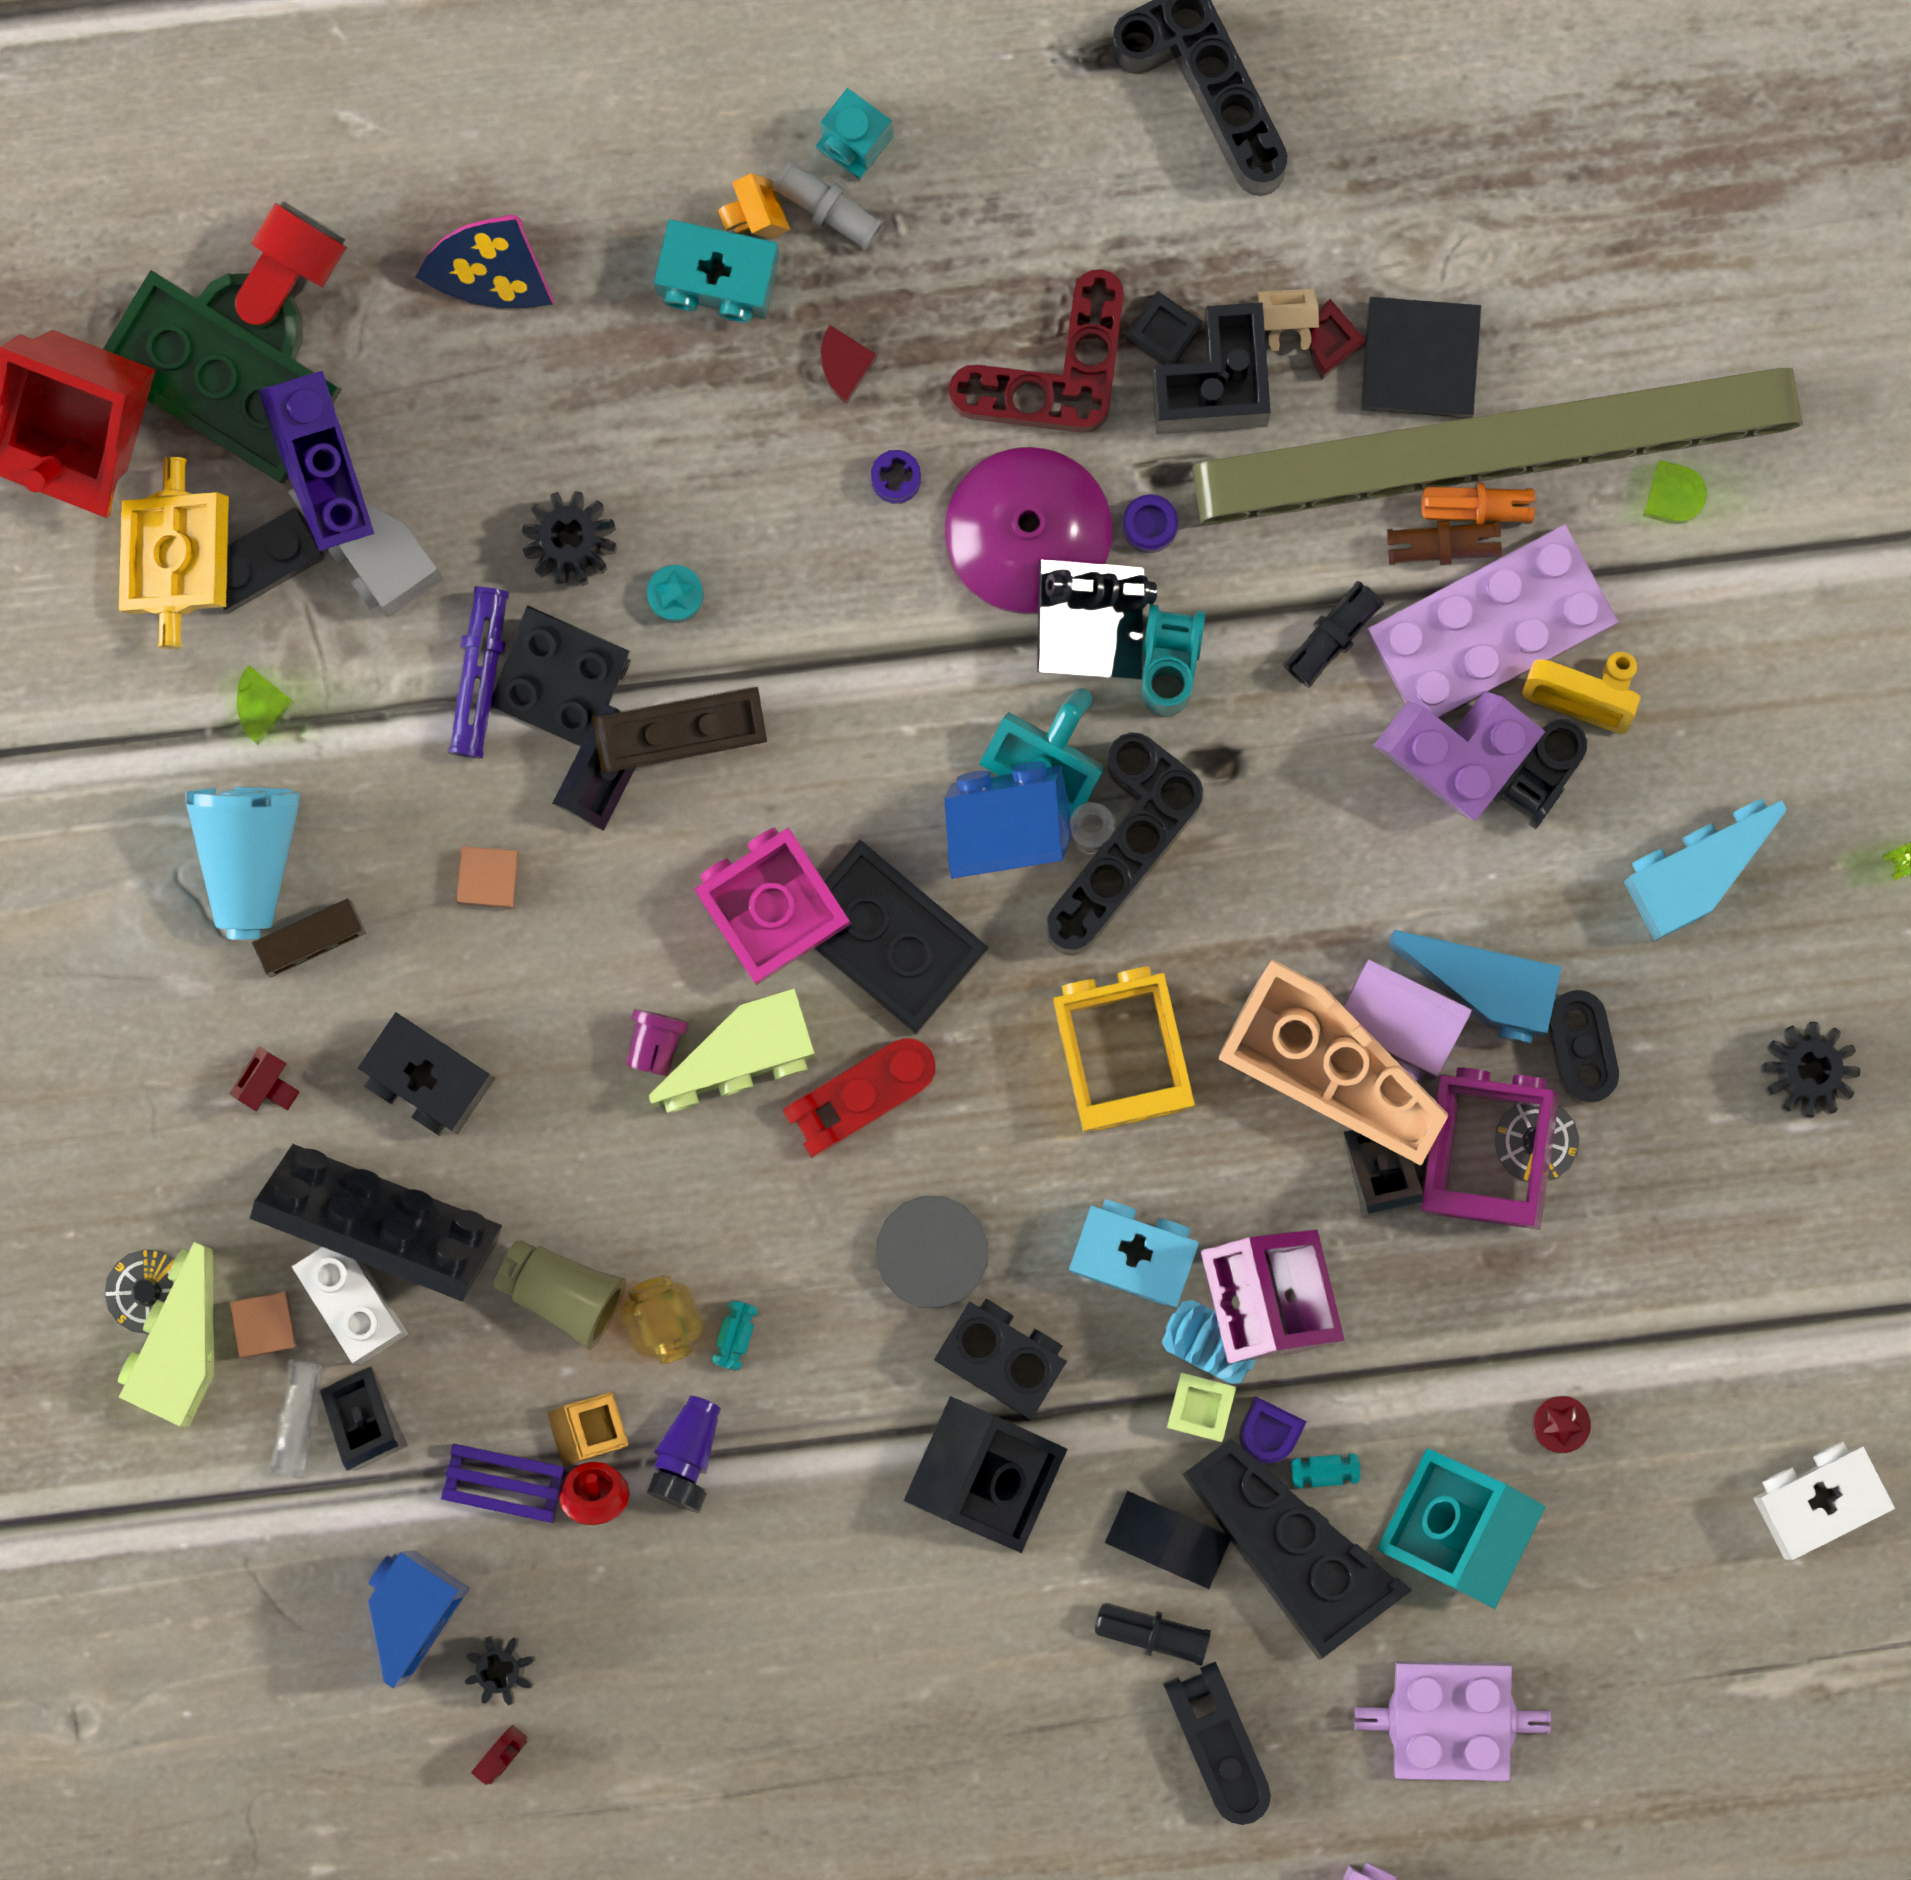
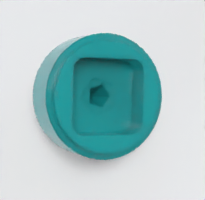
M668 565L656 571L650 578L647 586V599L652 611L660 619L670 623H682L690 620L699 612L703 604L704 592L698 576L691 569L682 565Z

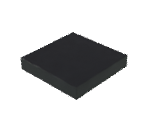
M1370 297L1368 303L1361 410L1472 418L1475 403L1481 305Z

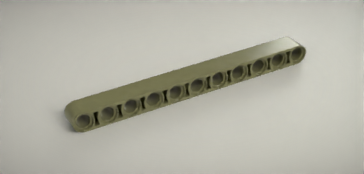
M1776 368L1216 459L1193 466L1192 474L1200 521L1202 524L1213 525L1420 492L1428 486L1450 487L1776 434L1796 429L1803 425L1793 368Z

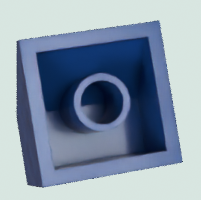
M1034 761L1013 767L1012 774L991 777L989 771H973L958 776L957 783H951L944 798L951 879L1064 860L1074 827L1061 765L1046 768L1045 762Z
M415 1550L400 1552L398 1556L396 1554L392 1557L387 1555L377 1567L368 1583L375 1588V1591L368 1600L383 1681L393 1689L408 1683L470 1589V1587Z

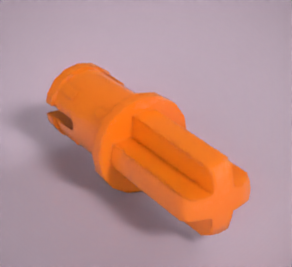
M1477 482L1475 488L1428 486L1424 488L1422 493L1421 512L1423 518L1427 520L1473 521L1474 524L1494 521L1532 524L1535 507H1513L1512 505H1530V502H1535V492L1533 488H1485L1483 482Z

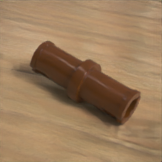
M1446 520L1437 521V527L1401 530L1387 529L1388 545L1407 543L1412 545L1411 548L1388 550L1389 566L1398 563L1438 560L1440 561V566H1447L1452 564V559L1502 557V544L1500 541L1477 542L1479 538L1501 537L1500 522L1449 526V521Z

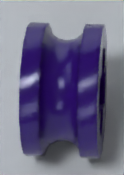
M889 450L881 454L874 461L871 469L872 487L876 495L883 501L891 504H903L911 500L918 493L921 485V472L917 460L908 452L902 450ZM899 463L905 465L904 474L912 473L911 482H902L900 489L893 491L888 489V480L881 482L880 476L882 472H891L893 464Z

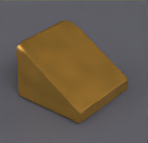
M613 1391L548 1412V1420L561 1462L564 1466L629 1446Z

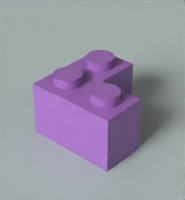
M1484 691L1455 730L1450 728L1426 707L1407 701L1373 746L1456 813L1476 821L1546 731L1504 697Z

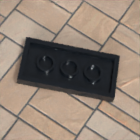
M295 1144L291 1145L254 1200L249 1218L462 1302L497 1244L502 1228L501 1224L485 1219L475 1211L462 1210L434 1199L421 1190L408 1189L380 1178L372 1171L354 1168L331 1159L318 1150L303 1148Z

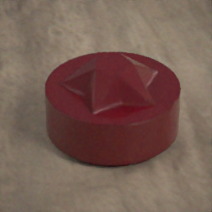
M1556 1396L1543 1401L1537 1407L1532 1418V1430L1537 1442L1543 1448L1554 1453H1569L1577 1450L1586 1442L1591 1430V1420L1588 1411L1578 1400L1568 1396Z

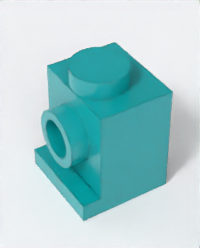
M846 88L820 122L822 138L816 144V149L861 180L892 140V120L852 90Z

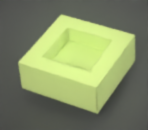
M1180 1373L1166 1428L1222 1443L1236 1387Z

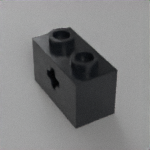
M397 1012L394 1013L357 1068L370 1076L364 1087L392 1105L397 1097L400 1096L417 1108L411 1118L440 1136L445 1127L459 1134L495 1080V1077ZM431 1064L434 1065L430 1074L438 1081L432 1090L421 1086L415 1092L414 1089L417 1081L410 1076L414 1068L418 1067L421 1070H426Z

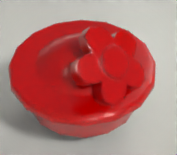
M593 1461L583 1463L569 1473L561 1485L559 1500L561 1509L568 1518L580 1524L594 1526L608 1523L618 1517L627 1507L630 1492L627 1481L619 1472L606 1463Z

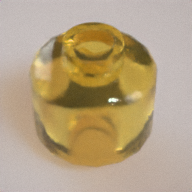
M669 1275L653 1277L631 1287L628 1290L630 1298L624 1302L620 1312L635 1352L642 1357H658L661 1364L672 1363L692 1353L690 1344L700 1337L704 1328L690 1288L682 1282L672 1281Z

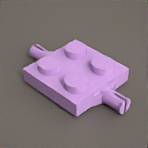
M1395 1661V1690L1390 1699L1389 1708L1355 1706V1718L1367 1719H1354V1731H1388L1394 1746L1393 1776L1395 1779L1510 1781V1750L1516 1738V1733H1544L1550 1735L1551 1725L1549 1722H1551L1550 1710H1516L1511 1696L1512 1666L1510 1663Z

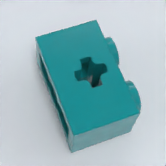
M668 219L654 279L657 296L664 297V304L683 311H696L698 305L719 309L718 315L734 322L750 323L752 317L766 319L780 259L778 243ZM716 265L724 266L726 276H720L716 285L709 284L706 273H713Z

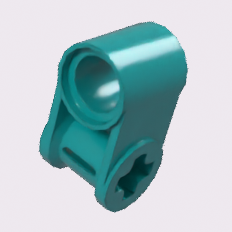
M1150 604L1143 652L1146 654L1141 693L1146 708L1153 714L1162 717L1175 716L1188 706L1194 684L1196 662L1200 658L1206 611L1197 610L1194 615L1160 611L1159 605ZM1162 675H1170L1180 681L1183 691L1174 698L1165 699L1159 697L1154 692L1152 682Z

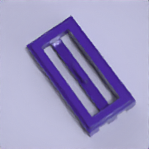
M453 1443L450 1454L451 1460L447 1468L445 1487L442 1490L441 1500L554 1523L566 1467ZM469 1458L550 1475V1485L547 1487L462 1469L463 1459ZM462 1480L547 1498L545 1508L542 1509L457 1491L458 1482Z

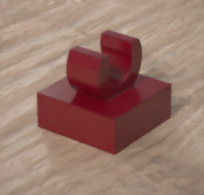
M259 1046L229 1094L257 1112L265 1098L289 1110L300 1091L278 1078L287 1063Z

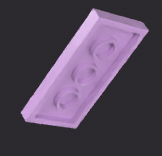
M1564 524L1367 628L1366 633L1404 703L1406 704L1409 701L1426 707L1440 719L1478 699L1484 691L1491 692L1528 673L1535 660L1544 659L1550 661L1615 627L1619 621Z

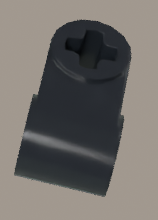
M1557 719L1549 722L1542 728L1546 732L1493 798L1495 802L1504 800L1530 819L1529 825L1535 830L1565 790L1563 786L1581 763L1587 751V738L1584 731L1578 724L1570 720ZM1554 733H1563L1569 736L1575 746L1573 758L1565 762L1553 760L1545 750L1546 738Z

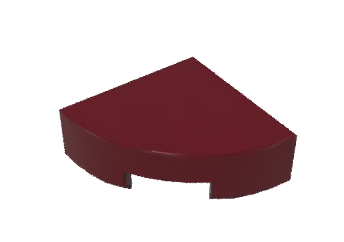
M1331 299L1319 310V327L1311 329L1310 355L1313 365L1322 380L1366 343L1365 338Z
M829 325L821 346L822 369L831 390L841 401L847 404L876 361L877 354Z
M511 1725L476 1765L471 1774L485 1785L495 1783L526 1745L528 1737L514 1725Z

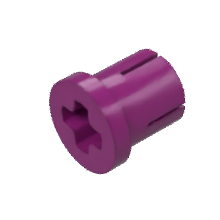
M634 1008L631 1020L635 1021L636 1025L625 1065L649 1072L651 1070V1073L669 1076L680 1033L686 1034L688 1022Z

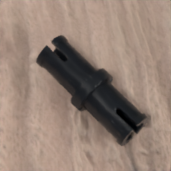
M1356 581L1345 597L1326 617L1320 615L1313 623L1314 631L1298 650L1283 663L1284 668L1297 681L1310 688L1332 660L1341 652L1346 654L1352 648L1354 643L1351 640L1365 623L1384 605L1383 601L1369 587H1364L1362 582Z

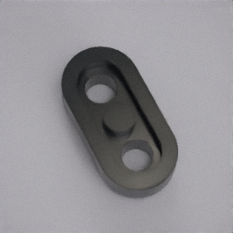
M1583 990L1569 991L1561 995L1554 1002L1549 1024L1559 1076L1563 1089L1572 1099L1586 1104L1596 1103L1607 1098L1615 1090L1619 1081V1067L1604 1005L1595 995ZM1578 1010L1584 1014L1586 1025L1582 1030L1576 1031L1567 1025L1566 1015L1569 1011ZM1590 1065L1597 1070L1598 1081L1595 1085L1587 1086L1579 1080L1578 1072L1582 1066Z

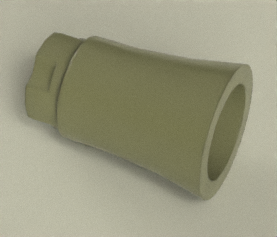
M522 1240L515 1241L510 1247L494 1280V1287L512 1296L514 1303L536 1313L557 1326L588 1350H591L598 1343L608 1328L620 1304L626 1286V1279L594 1270L567 1259L543 1246L536 1248Z

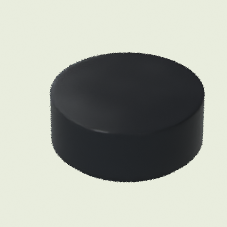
M659 1471L653 1474L647 1489L649 1495L695 1513H700L707 1495L702 1487Z

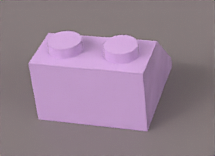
M1369 959L1361 969L1343 1006L1419 1084L1423 1076L1431 1080L1438 1076L1472 1011Z

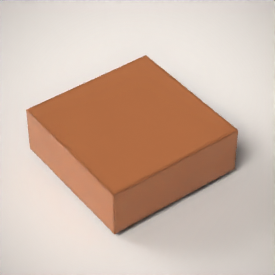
M462 846L456 902L464 905L514 909L520 853L512 850Z
M288 1292L230 1302L239 1358L298 1348Z

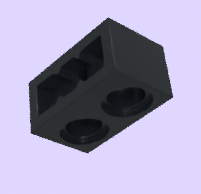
M986 1298L980 1307L969 1301L934 1358V1361L1029 1420H1032L1067 1363L1065 1359L1058 1356L1063 1345L1035 1328L1029 1337L1009 1326L1014 1315ZM975 1325L989 1327L996 1337L994 1350L983 1358L970 1356L964 1350L962 1344L965 1332ZM1022 1355L1036 1356L1044 1365V1378L1035 1387H1021L1015 1383L1011 1376L1013 1362Z

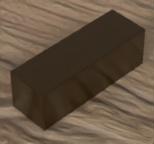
M347 898L251 943L265 974L271 978L367 933L352 901Z

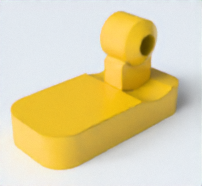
M1615 652L1608 658L1602 671L1603 677L1599 679L1549 660H1535L1528 673L1522 695L1537 705L1617 734H1625L1634 720L1641 700L1638 693L1629 690L1631 681L1637 671V662L1627 652Z

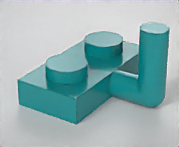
M1084 688L1076 689L1061 706L1047 733L1008 711L1003 717L979 765L997 775L1012 774L1013 767L1034 761L1045 762L1046 768L1061 765L1071 816L1077 819L1107 767L1067 744L1079 720L1092 705L1093 697L1091 693Z

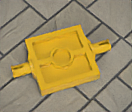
M164 457L162 460L163 490L144 499L122 500L119 611L128 614L154 613L159 615L158 648L181 649V622L183 615H187L196 609L226 607L229 496L218 492L201 494L186 492L185 467L187 459L182 457Z

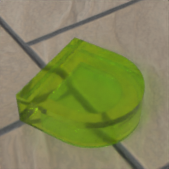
M1659 459L1656 464L1643 516L1675 525L1690 522L1698 516L1706 503L1707 488L1704 480L1691 468Z

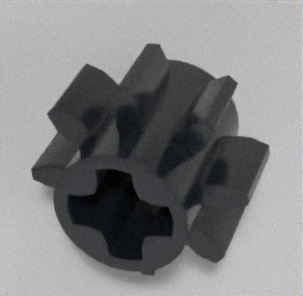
M492 1635L488 1636L485 1640L487 1653L482 1656L478 1653L470 1652L466 1656L470 1662L477 1664L476 1674L464 1680L465 1684L472 1685L479 1682L485 1689L481 1697V1703L483 1704L488 1703L493 1698L494 1693H502L507 1705L514 1704L515 1695L512 1688L519 1685L522 1688L530 1689L534 1685L529 1678L523 1675L524 1667L532 1664L536 1660L535 1656L521 1658L515 1652L519 1645V1638L513 1637L507 1643L506 1648H498L496 1639ZM498 1654L501 1662L511 1661L514 1666V1672L506 1676L507 1686H502L499 1678L489 1680L486 1669L494 1665L493 1655Z

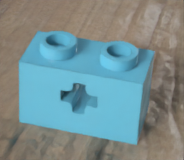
M1106 1199L1102 1209L1091 1205L1068 1272L1176 1309L1199 1244L1198 1241L1188 1238L1191 1228L1163 1218H1158L1156 1227L1134 1220L1137 1212L1136 1209ZM1135 1236L1143 1238L1145 1240L1143 1249L1152 1253L1150 1261L1140 1260L1136 1268L1126 1265L1127 1255L1118 1251L1120 1242L1130 1244Z

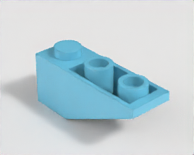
M1763 798L1732 813L1736 823L1718 832L1713 823L1682 838L1686 848L1666 857L1661 848L1632 863L1636 873L1630 875L1624 881V884L1654 942L1704 918L1713 911L1787 811L1782 800L1767 807Z

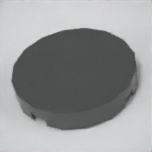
M920 1196L901 1204L885 1219L876 1240V1263L884 1283L899 1299L919 1308H944L963 1301L979 1285L988 1265V1241L980 1221L965 1205L944 1196Z

